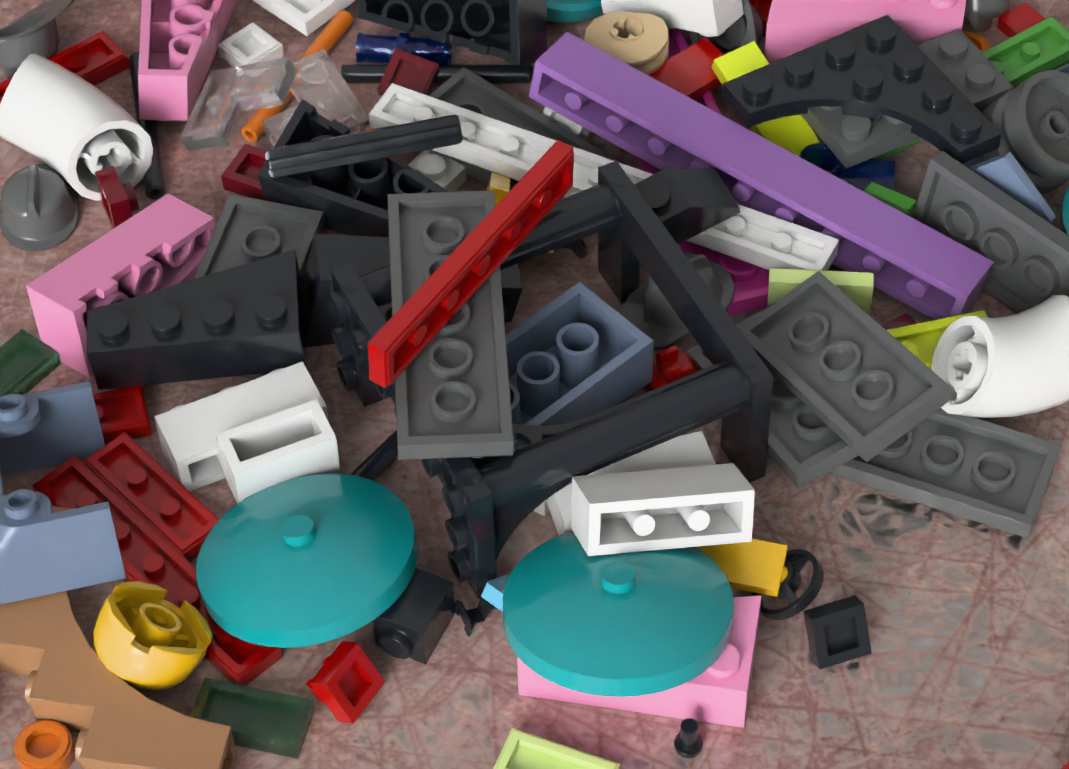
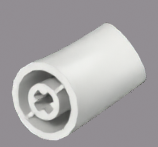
M37 53L30 54L21 63L1 101L0 138L18 146L47 164L83 197L95 201L101 200L95 175L96 171L114 166L121 183L130 182L132 187H135L143 179L151 165L153 146L150 135L127 111L86 80Z
M1053 295L1041 304L1011 316L999 318L962 316L952 322L940 337L931 364V370L949 385L953 398L941 408L948 414L969 417H1014L1037 413L1069 401V297Z

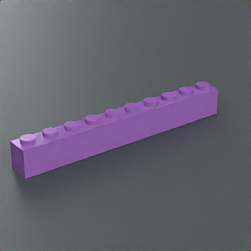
M566 32L535 62L529 98L660 170L665 168L715 169L737 204L839 239L838 253L832 262L833 265L847 272L874 273L875 288L931 319L938 320L967 314L979 299L994 261L571 33Z

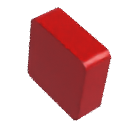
M1023 3L999 16L997 28L1008 38H1011L1046 19L1028 3Z

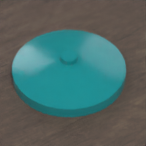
M347 474L307 475L292 478L256 492L230 509L211 529L201 546L197 558L196 579L208 613L223 630L232 636L266 647L290 648L310 646L352 633L385 612L400 597L412 579L418 560V540L410 512L406 505L395 493L383 485L366 478Z
M569 532L548 540L523 557L510 573L502 598L505 635L511 648L520 660L535 673L559 686L599 696L632 697L666 691L691 681L718 660L726 649L733 628L734 599L730 583L718 564L697 547L588 556L575 534Z

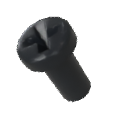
M686 718L681 722L680 732L674 740V748L681 757L694 758L701 752L703 741L698 734V723L694 719Z

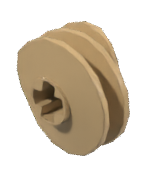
M628 11L606 13L594 19L585 31V42L647 75L660 68L669 56L668 27L662 18L653 14Z

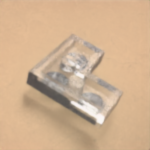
M324 49L282 68V78L299 104L302 99L316 107L317 113L327 120L332 121L335 119L348 127L350 134L362 132L370 124L368 114ZM298 105L263 120V131L273 147Z
M283 58L210 71L180 136L188 150L218 148L229 145L243 111L283 105L297 74V70L291 60Z

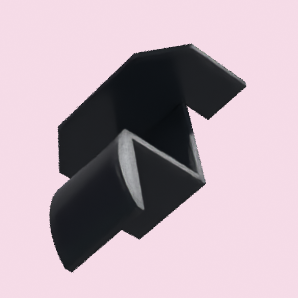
M482 597L478 607L470 610L465 609L462 601L456 600L455 613L457 616L460 615L465 624L464 630L467 636L470 635L471 624L485 621L488 610L497 609Z

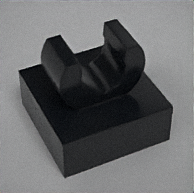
M856 595L803 611L811 661L819 670L872 654L865 606Z

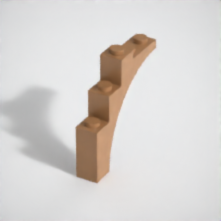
M52 506L53 513L71 509ZM73 589L0 605V672L28 676L25 700L27 704H31L36 721L44 719L55 720L65 725L70 732L79 733L75 748V759L77 763H81L83 769H234L237 752L231 726L188 717L154 702L107 669L95 651L90 647L75 619L73 612Z

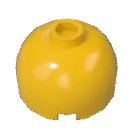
M139 581L121 582L115 586L111 595L109 594L105 599L93 632L94 647L98 658L107 669L134 689L147 691L170 689L188 678L199 666L211 642L212 633L205 618L190 603L184 600L181 607L178 608L173 603L164 600L168 590L157 585Z

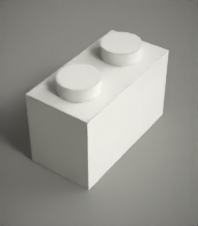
M317 398L216 434L223 474L237 504L256 492L292 478L315 474H341L337 439Z

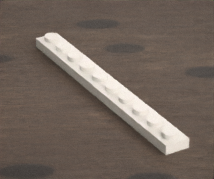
M393 83L369 113V123L372 129L457 115L462 129V142L431 150L518 181L556 142V140ZM574 147L573 186L563 197L598 185V167L614 161ZM619 163L633 184L653 175ZM739 204L740 213L686 240L767 270L779 268L828 271L838 253L839 239Z

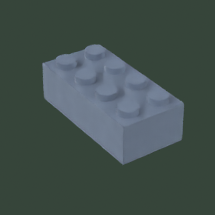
M581 282L574 285L505 335L512 423L555 425L580 420L625 402L652 381L654 340ZM515 440L513 444V452L515 451V446H524L528 444L522 440Z

